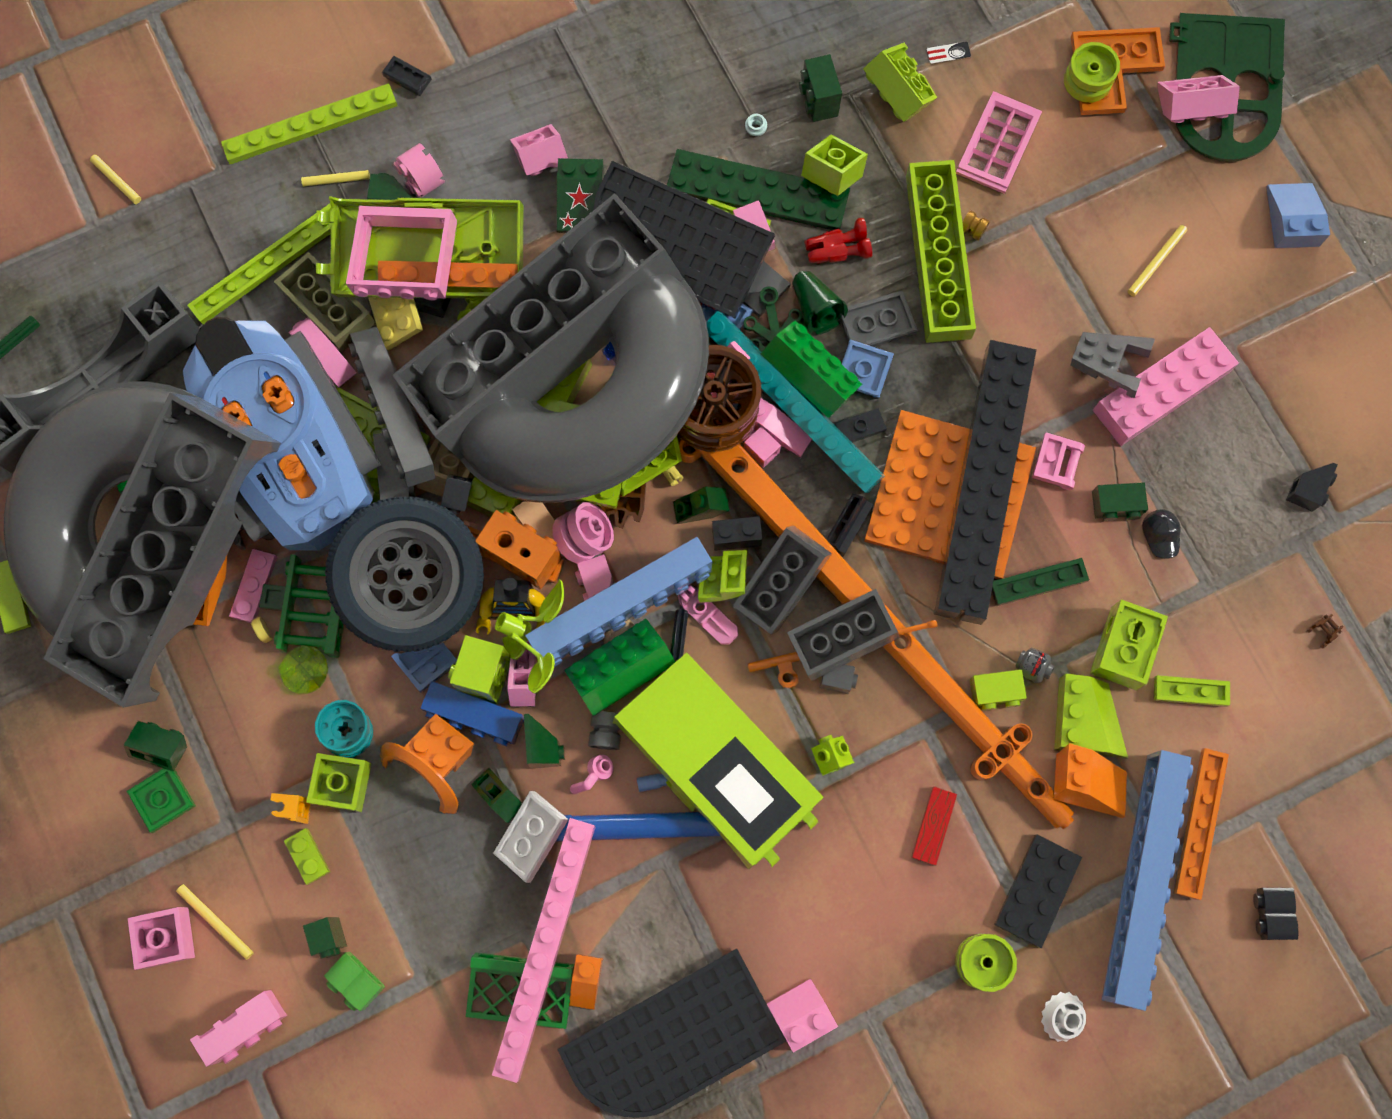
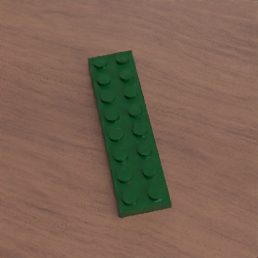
M681 149L676 150L667 183L668 186L699 200L707 202L709 198L734 208H740L759 201L764 215L828 230L841 229L850 188H847L837 196L804 177Z

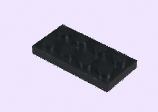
M1035 834L994 925L1038 948H1042L1082 857Z

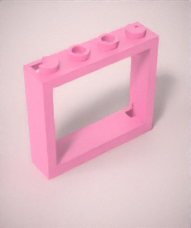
M359 206L346 285L352 293L359 297L377 295L382 298H390L391 296H400L405 299L424 297L428 300L445 298L457 219L452 210ZM372 226L443 229L435 283L363 280Z

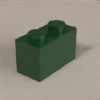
M1145 482L1097 485L1092 491L1095 519L1103 518V521H1114L1118 517H1126L1127 520L1140 519L1148 511Z
M137 721L123 745L129 758L171 771L175 770L187 748L184 735L174 729L166 730L160 728L155 723H144L141 721Z
M326 917L303 925L311 956L319 955L320 959L330 958L341 954L340 949L347 947L339 917Z

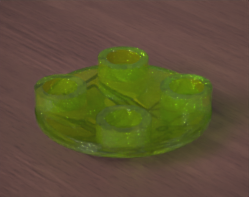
M302 645L291 650L285 656L278 670L284 685L289 690L298 694H308L319 689L325 682L328 674V663L325 656L318 649Z

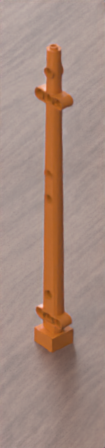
M693 409L691 415L698 416V410ZM713 420L714 424H721L718 420ZM683 440L679 442L683 462L693 463L702 456L778 537L781 536L787 527L794 525L831 552L832 555L816 577L843 605L872 591L740 444L732 449L721 452H706L695 448L694 453L687 454L683 449L690 445L686 444ZM734 465H741L744 471L736 473L732 470V467ZM885 605L896 629L906 628ZM911 632L899 635L906 643L904 649L896 647L894 641L883 646L983 752L971 764L970 771L974 778L986 780L993 777L1000 770L1055 829L1059 827L1065 829L1074 821L1072 818L1074 812L1065 802L1054 800V790L1020 754V751L1032 739V731L1029 726L1022 723L1016 724L1002 734ZM1016 729L1023 733L1024 739L1022 742H1018L1014 738V731ZM997 746L1005 748L1006 757L1004 759L996 754ZM980 762L988 765L989 772L987 775L980 773L978 769ZM1033 782L1040 786V794L1038 796L1031 792L1030 787Z

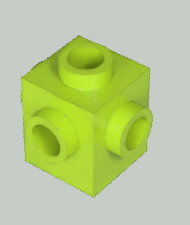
M828 735L818 740L819 745L811 748L822 776L836 772L854 763L843 736L833 738L832 735Z

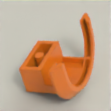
M435 714L404 747L392 742L384 743L380 748V758L382 766L385 768L388 767V762H393V759L413 768L437 793L440 800L439 811L455 814L458 809V800L444 778L452 770L456 772L469 758L474 743Z

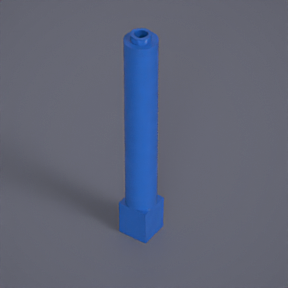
M700 812L564 815L567 819L571 818L595 825L592 840L721 836ZM569 820L555 842H563Z

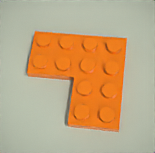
M1160 27L1072 32L1073 54L1083 44L1099 42L1110 46L1117 53L1120 60V71L1108 95L1092 103L1079 101L1081 115L1125 113L1127 105L1122 73L1163 71L1165 68Z

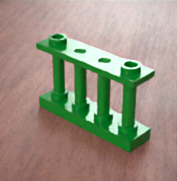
M291 554L290 561H287L285 567L287 581L279 631L275 632L274 645L282 653H287L288 644L322 647L324 653L329 657L339 658L344 624L340 621L339 616L336 615L334 607L331 605V610L327 614L294 611L296 597L320 600L330 599L326 590L297 588L299 574L326 576V567L301 565L302 560L298 556ZM292 621L326 624L328 626L327 636L324 635L321 638L290 635Z

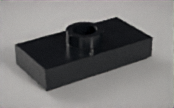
M396 56L392 57L382 71L383 77L418 96H421L432 80L429 74Z
M879 408L835 422L834 424L852 443L885 432L887 429Z

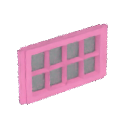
M993 91L960 161L956 174L1005 194L1042 111Z

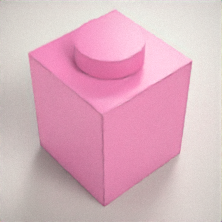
M760 427L757 431L753 429L751 434L745 439L744 449L764 468L780 453L781 445L763 427Z

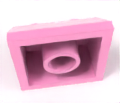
M552 124L510 139L526 175L535 176L541 174L543 169L548 167L557 168L558 158H568L561 136Z
M811 979L767 1003L793 1053L838 1027Z

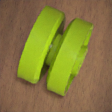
M1099 42L1086 43L1077 48L1064 74V85L1067 92L1073 98L1089 103L1099 101L1107 96L1120 71V60L1117 53L1110 46Z
M975 934L967 937L959 945L955 954V967L959 977L966 985L980 991L995 992L1005 988L1013 980L1017 971V958L1013 948L1005 939L993 934ZM985 958L989 959V961H987L986 963L988 966L987 968L983 965V960Z

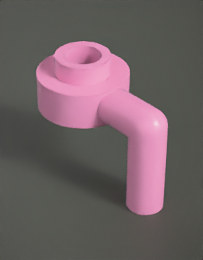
M606 755L592 757L587 765L588 777L585 781L571 785V793L577 794L590 790L596 781L609 778L613 773L611 759Z

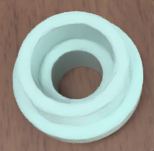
M752 114L745 122V129L752 136H760L767 130V121L760 114ZM756 124V125H759L760 127L755 128V127H753V125Z

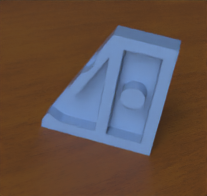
M444 643L432 646L429 649H422L421 651L395 653L391 656L420 693L430 686L431 681H437L450 670L452 664L456 665L457 659Z

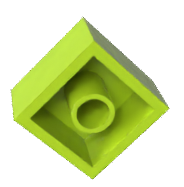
M831 134L805 153L801 176L838 196L863 177L868 154Z
M317 753L306 803L362 812L372 763L365 760Z

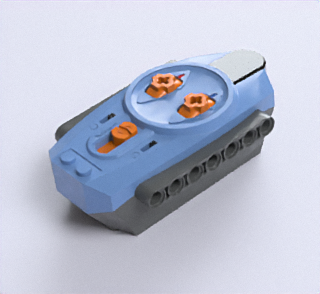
M216 317L202 325L196 335L195 346L183 369L186 391L208 401L281 443L277 452L264 456L247 474L236 497L235 513L243 521L244 529L255 542L271 532L279 543L288 550L323 549L333 542L340 528L343 527L350 517L371 504L375 491L371 486L367 473L381 465L301 331L284 340L266 321H234L227 317Z

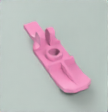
M691 585L688 586V590L678 595L680 606L687 610L721 645L731 644L738 637V627L712 602L700 603L698 599L699 590ZM697 604H703L705 608L702 611H698L695 607Z

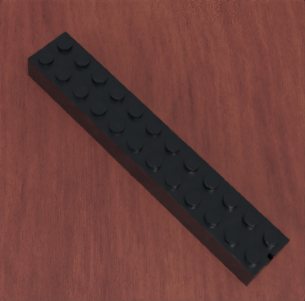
M990 340L985 349L934 615L956 619L960 614V610H963L964 612L960 616L961 621L982 625L987 619L1037 349Z

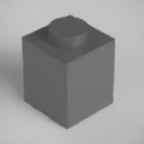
M843 665L823 675L820 688L849 694L851 688L855 689L858 674H854L855 667Z

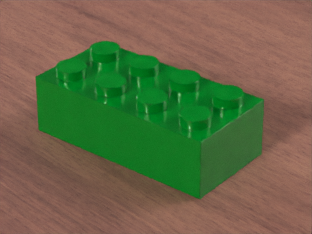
M796 321L779 332L761 353L770 364L827 418H830L862 385L854 373L849 372L837 357L832 356L820 341L815 340L807 332V329Z
M645 618L581 660L573 663L564 671L594 716L670 668L675 663V660L665 642Z

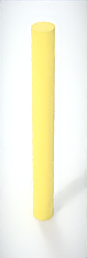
M1180 225L1130 287L1128 290L1129 295L1136 296L1187 232L1185 226Z
M184 884L176 890L246 960L254 954Z

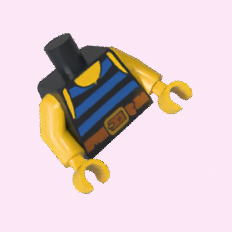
M514 578L495 580L494 587L489 588L481 596L479 616L481 618L477 620V634H479V628L484 626L487 628L488 635L491 631V621L488 617L498 618L502 612L515 617L518 614L531 617L539 616V609L545 599L544 595L534 589L527 580H515ZM544 620L541 622H537L535 629L544 625L546 622H544Z

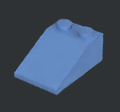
M1313 183L1270 184L1266 186L1274 247H1320L1330 236L1327 212Z

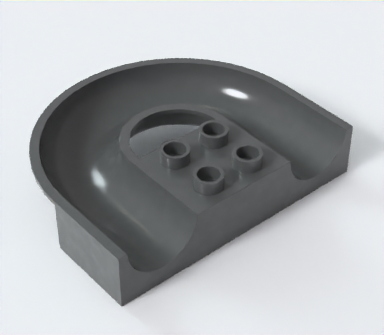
M613 194L395 372L393 377L433 435L458 457L466 468L482 483L499 493L519 500L539 503L565 502L598 494L627 480L654 460L676 437L692 412L703 386L709 356V336L702 307L695 293L684 280L666 250L620 198ZM609 342L612 343L616 355L615 368L607 383L593 398L574 409L564 412L550 411L537 403L540 398L555 388L588 359L592 358Z
M130 381L96 388L72 400L52 415L35 434L21 455L9 484L4 510L5 550L14 582L32 614L47 632L53 636L43 659L123 708L156 701L160 692L150 687V676L153 666L167 643L179 631L194 624L243 521L236 518L234 511L238 491L254 465L267 454L277 452L281 443L186 390L153 382ZM128 481L98 543L95 522L99 506L111 489L122 482Z

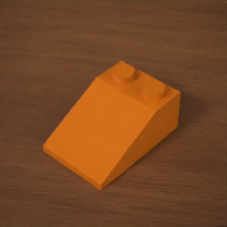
M1070 743L1066 745L1056 755L1054 800L1119 818L1125 817L1127 772L1092 749Z

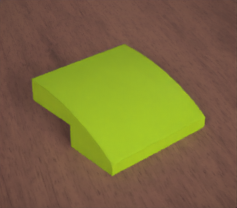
M747 550L723 551V556H709L712 560V569L709 573L710 576L699 583L698 599L700 603L722 601L745 594Z

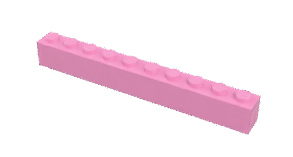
M569 819L492 1076L515 1083L521 1078L595 831V825Z

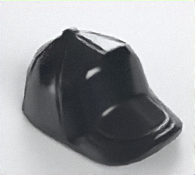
M1165 509L1149 513L1143 520L1142 526L1152 553L1156 557L1163 559L1177 556L1180 548L1181 532L1179 520L1172 512Z

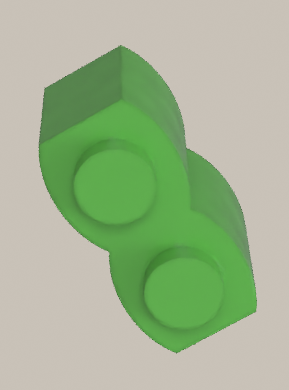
M345 952L324 975L328 980L326 985L335 993L341 992L346 998L344 1003L353 1011H356V1009L359 1011L365 1010L385 988L384 984L351 952Z

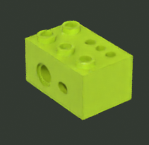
M1121 599L1110 609L1090 674L1133 690H1138L1147 685L1168 616Z
M465 635L456 665L452 664L449 671L448 679H451L450 684L460 692L498 704L509 671L510 654L502 645Z

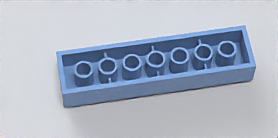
M698 537L559 615L550 623H545L526 634V637L532 648L543 657L547 653H551L554 656L555 667L563 661L561 658L566 655L574 656L581 652L585 644L589 642L594 644L605 637L604 633L611 629L617 631L626 625L625 621L630 618L638 619L647 613L646 609L651 606L659 607L668 601L667 597L674 593L676 595L682 594L689 589V584L695 581L700 583L710 576L712 560Z

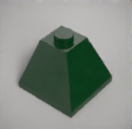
M524 714L527 764L532 769L561 766V760H565L564 745H560L559 740L530 714Z

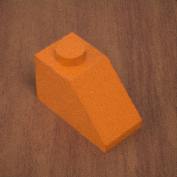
M582 954L576 955L569 1006L595 1010L603 958Z

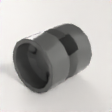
M601 711L591 716V726L594 728V731L589 734L588 747L620 750L621 735L618 734V731L621 729L616 724H613L614 716L618 713Z

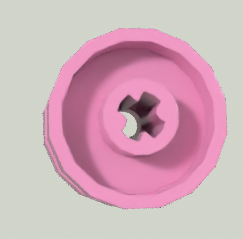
M592 503L578 505L555 519L553 524V538L557 542L556 546L561 554L574 563L590 560L595 555L606 551L612 546L614 540L610 520L598 506Z

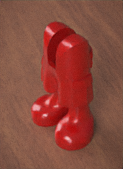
M858 218L854 223L853 229L846 233H842L840 229H835L804 241L806 250L811 251L807 254L809 263H835L846 261L847 256H860L864 259H869L873 256L871 242L867 238V227L864 218ZM850 242H858L857 244L851 246H846L844 244Z

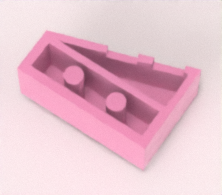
M271 990L264 991L236 1009L233 1014L223 1021L219 1020L213 1024V1028L201 1036L196 1035L190 1041L206 1066L220 1062L227 1064L239 1056L237 1051L242 1047L246 1046L248 1049L261 1040L259 1035L266 1030L268 1033H271L282 1025L280 1020L287 1015Z

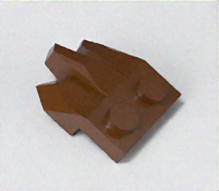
M646 483L625 496H622L620 491L616 509L597 506L607 517L614 514L615 526L621 529L624 527L627 516H633L634 521L640 522L645 508Z

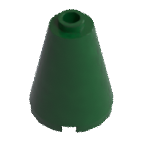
M801 271L795 275L792 286L809 333L816 332L817 335H821L836 328L840 324L838 320L841 316L844 319L847 316L848 307L846 303L812 272Z

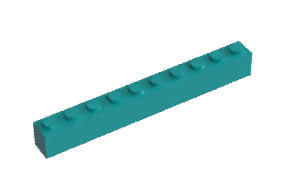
M717 311L706 322L708 335L718 345L727 347L731 342L735 341L750 357L749 360L759 374L761 388L865 493H869L885 477L810 400L761 355L762 352L723 313Z

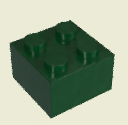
M831 54L804 60L803 70L800 71L802 81L799 82V89L801 95H805L806 98L805 109L807 115H811L813 122L838 117L842 90Z

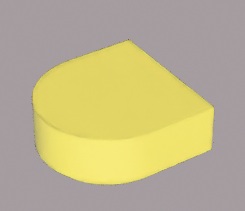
M259 616L251 620L252 628L260 641L267 643L273 640L262 617Z

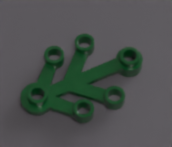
M767 286L761 290L759 300L766 308L770 330L758 323L757 319L753 316L745 318L743 327L746 331H754L771 342L779 332L792 322L796 321L799 323L802 314L799 309H791L787 320L780 329L775 308L778 292L774 287ZM770 295L772 300L766 301L764 296ZM796 313L799 318L795 320L791 317V314ZM749 320L753 321L754 326L748 327L746 322ZM753 338L750 340L752 343L755 342L759 345L758 349L761 352L766 348L759 339Z

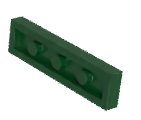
M1079 558L993 581L992 593L996 606L1086 583L1090 579L1083 559Z

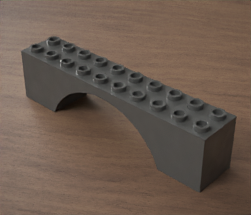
M160 280L121 308L120 320L113 335L106 345L84 366L64 379L44 388L21 394L0 395V466L13 474L21 455L35 434L52 415L72 400L96 388L110 384L130 381L142 382L205 335Z

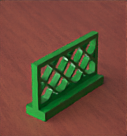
M475 952L471 957V974L465 1017L508 1022L510 1014H501L496 1005L506 998L513 1006L514 1000L510 994L519 987L521 981L519 977H522L527 958ZM555 962L550 978L551 981L547 988L548 994L554 1001L545 1009L541 1008L539 1017L543 1016L545 1019H538L536 1026L567 1028L575 964ZM477 972L487 973L493 981L482 989L476 981ZM505 975L512 976L518 983L508 992L499 982ZM555 981L566 982L565 993L557 998L549 986ZM494 984L503 993V996L495 1003L485 993ZM475 988H476L477 991H478V993L474 996V992H475ZM480 995L490 1006L484 1012L472 1011L473 1001ZM565 997L563 1006L560 1000H562ZM555 1004L563 1012L562 1021L551 1020L546 1013Z

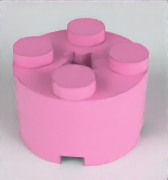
M420 143L397 157L393 166L399 175H404L407 180L405 185L412 195L415 193L417 197H424L445 183V180L440 179L443 176L441 170L430 153L425 155L422 152L425 147Z

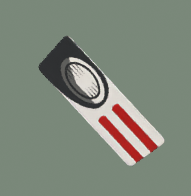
M968 42L927 48L930 63L971 57Z

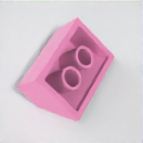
M1223 75L1157 83L1163 115L1170 119L1171 122L1181 123L1185 119L1190 118L1205 120L1208 116L1226 118L1228 114L1237 113L1240 86Z

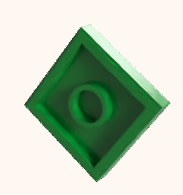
M163 768L126 791L150 833L156 832L196 806L176 770L171 771Z

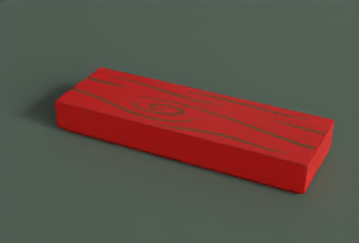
M934 786L932 787L911 858L936 866L957 794Z

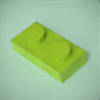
M305 828L284 840L306 885L330 873L309 829Z

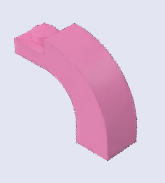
M309 318L297 322L293 329L288 332L291 336L299 331L304 334L331 381L338 388L356 374L355 370L337 348Z

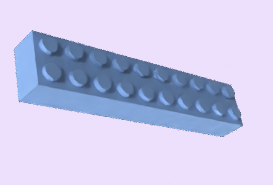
M1164 750L1147 755L1102 1001L1146 1011V1007L1151 1003L1152 991H1150L1151 980L1155 979L1157 966L1154 965L1155 957L1161 950L1160 929L1164 928L1166 922L1164 907L1165 903L1169 902L1171 890L1168 888L1169 879L1173 877L1175 872L1173 857L1174 853H1177L1180 840L1177 838L1178 829L1182 827L1184 822L1182 807L1188 799L1189 791L1186 789V785L1193 772V765L1190 764L1191 757Z

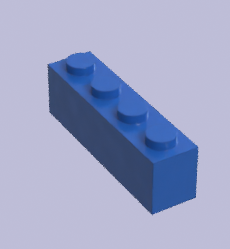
M433 681L430 683L420 708L426 712L425 717L431 719L437 714L439 717L448 720V724L460 730L463 726L470 728L471 734L484 738L485 734L494 737L493 742L506 747L508 743L515 744L524 722V716L520 713Z

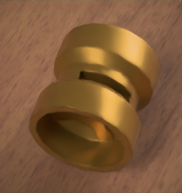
M970 210L962 222L964 233L969 232L972 238L979 241L990 221L985 218H977L976 213Z

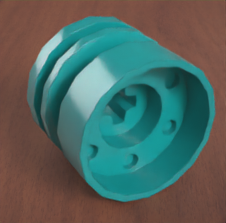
M336 700L327 704L318 713L315 721V733L319 742L333 755L354 758L362 754L370 746L373 739V725L364 710L356 703L348 700ZM347 727H349L352 731L344 736L342 731H346Z

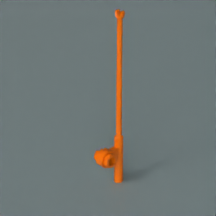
M932 620L927 623L898 629L897 631L901 635L926 628L937 627V621ZM797 652L748 663L749 672H755L778 666L780 672L778 681L780 685L785 688H793L798 683V675L793 669L792 662L801 660ZM791 674L793 679L786 683L785 676Z

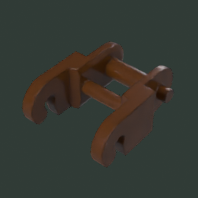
M1327 614L1324 615L1325 619L1317 620L1306 630L1310 633L1314 628L1321 627L1328 634L1327 640L1320 646L1322 649L1338 637L1337 633L1340 634L1342 632L1341 629L1344 627L1343 625L1338 626L1331 619L1333 614L1329 616ZM1326 622L1334 629L1332 633L1324 626Z

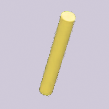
M93 155L90 158V161L134 204H138L141 201V197L97 155Z
M369 170L310 176L302 177L301 181L304 187L370 179Z

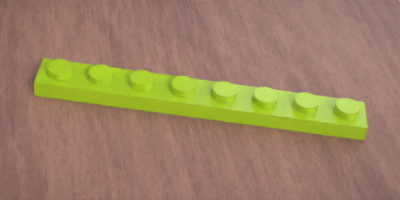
M388 83L221 141L226 158L231 165L386 111L398 105Z
M328 204L320 211H331V204ZM317 213L187 306L204 325L330 235L331 223L317 222Z

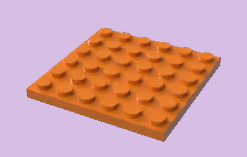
M904 410L900 411L883 471L885 477L880 482L864 542L944 564L970 431L969 428ZM1019 443L995 570L994 579L998 580L1004 577L1037 448Z

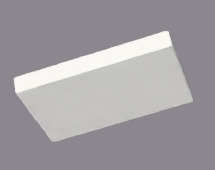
M530 791L493 854L523 881L531 883L569 819L537 792Z

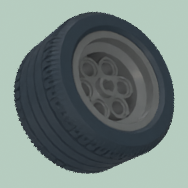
M393 497L374 502L350 517L343 527L340 528L332 542L325 568V582L330 603L334 607V611L339 616L340 621L346 625V628L359 639H363L362 641L372 644L374 647H380L388 651L393 650V652H415L432 648V646H437L451 638L452 635H455L466 624L467 620L470 619L477 607L484 579L480 549L473 534H471L464 522L454 513L447 510V508L435 502L417 497ZM412 544L420 545L423 550L422 555L418 558L410 557L408 554L409 546ZM385 548H395L398 553L397 558L393 561H387L383 556ZM427 564H434L437 567V574L432 578H428L423 574V568ZM403 567L405 570L410 568L413 572L412 578L408 581L405 578L401 580L398 577L400 568ZM376 570H384L387 573L388 578L385 583L378 584L374 581L373 574ZM422 586L427 590L428 595L424 600H417L413 596V591L415 588ZM395 589L401 591L403 599L399 603H392L388 598L390 591Z

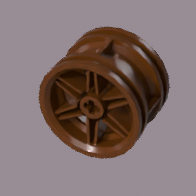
M709 345L705 379L693 408L698 410L699 415L693 416L690 413L687 421L677 434L686 444L706 452H721L741 444L751 434L759 413L761 381L756 368L744 354L730 347ZM707 373H715L714 379L711 380ZM736 380L738 384H729V382ZM716 392L717 398H712L711 393ZM734 404H740L741 409L736 411L733 407ZM713 420H722V423L719 425L713 423Z

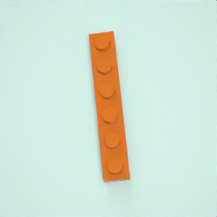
M378 261V281L435 283L438 262ZM451 262L447 287L499 288L518 273V264Z
M1207 748L1201 750L1174 894L1195 900L1202 899L1229 754Z

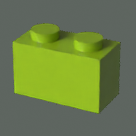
M1022 670L974 675L969 679L973 702L978 707H981L982 711L996 709V705L1005 704L1006 708L1020 706V702L1027 699Z

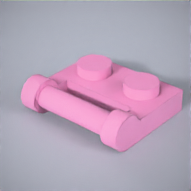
M1045 433L1032 478L1058 485L1066 490H1073L1075 485L1073 479L1080 454L1083 453L1085 445L1077 441ZM1068 449L1071 451L1065 476L1062 477L1059 476L1065 450Z

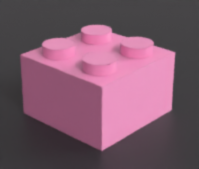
M177 907L128 918L134 970L147 969L195 958L188 907Z

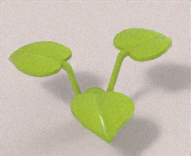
M560 579L541 604L539 616L531 617L518 614L515 617L502 612L495 624V630L507 635L502 638V641L511 659H519L525 649L537 657L538 662L533 666L528 677V688L534 694L541 690L549 681L554 670L555 660L551 653H547L543 657L527 644L526 634L532 631L531 623L528 621L541 622L544 620V622L550 623L558 615L564 601V587Z

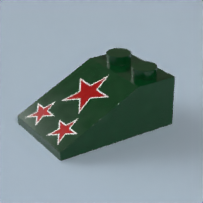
M558 158L557 233H567L594 211L595 197L605 176L603 159Z

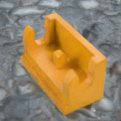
M271 793V801L283 802L282 804L285 805L283 811H272V815L308 824L311 804L306 803L307 798L299 795Z

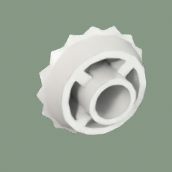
M1060 992L1058 995H1052L1050 1001L1045 1002L1041 1022L1044 1025V1031L1049 1034V1038H1053L1057 1042H1067L1083 1031L1086 1024V1014L1083 1003L1079 1001L1077 996L1072 995L1070 992Z

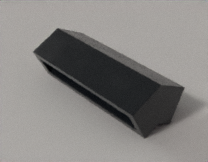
M853 493L826 539L842 557H844L873 506L865 497Z

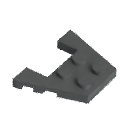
M1083 332L1070 366L1095 379L1099 376L1109 381L1110 387L1117 389L1119 386L1127 391L1126 395L1135 398L1141 378L1117 372L1125 351L1149 358L1155 339Z

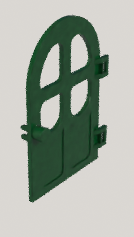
M1180 13L1179 23H1170L1169 42H1178L1176 80L1191 79L1194 74L1200 71L1213 70L1235 83L1238 75L1250 72L1262 77L1268 86V97L1265 100L1238 99L1237 112L1263 113L1267 118L1265 128L1255 139L1247 143H1241L1234 139V114H1228V117L1221 118V137L1215 141L1203 138L1194 129L1190 119H1185L1184 122L1176 123V126L1183 140L1193 150L1210 159L1233 162L1245 160L1259 154L1273 141L1280 128L1282 118L1283 77L1285 75L1283 70L1285 19ZM1174 29H1178V36H1174ZM1269 76H1270V79L1274 82V84H1272V83L1269 82V80H1268V77H1269Z

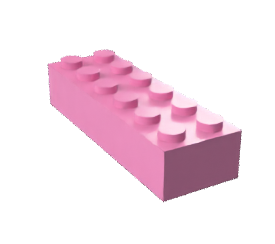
M1209 327L1137 375L1136 377L1141 378L1135 398L1126 395V390L1118 388L1100 400L1093 409V412L1118 444L1122 446L1229 374L1239 362Z

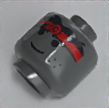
M1029 648L1027 651L1023 650L1016 663V668L1022 670L1023 678L1034 683H1040L1044 678L1049 679L1054 670V666L1050 665V655L1035 648Z

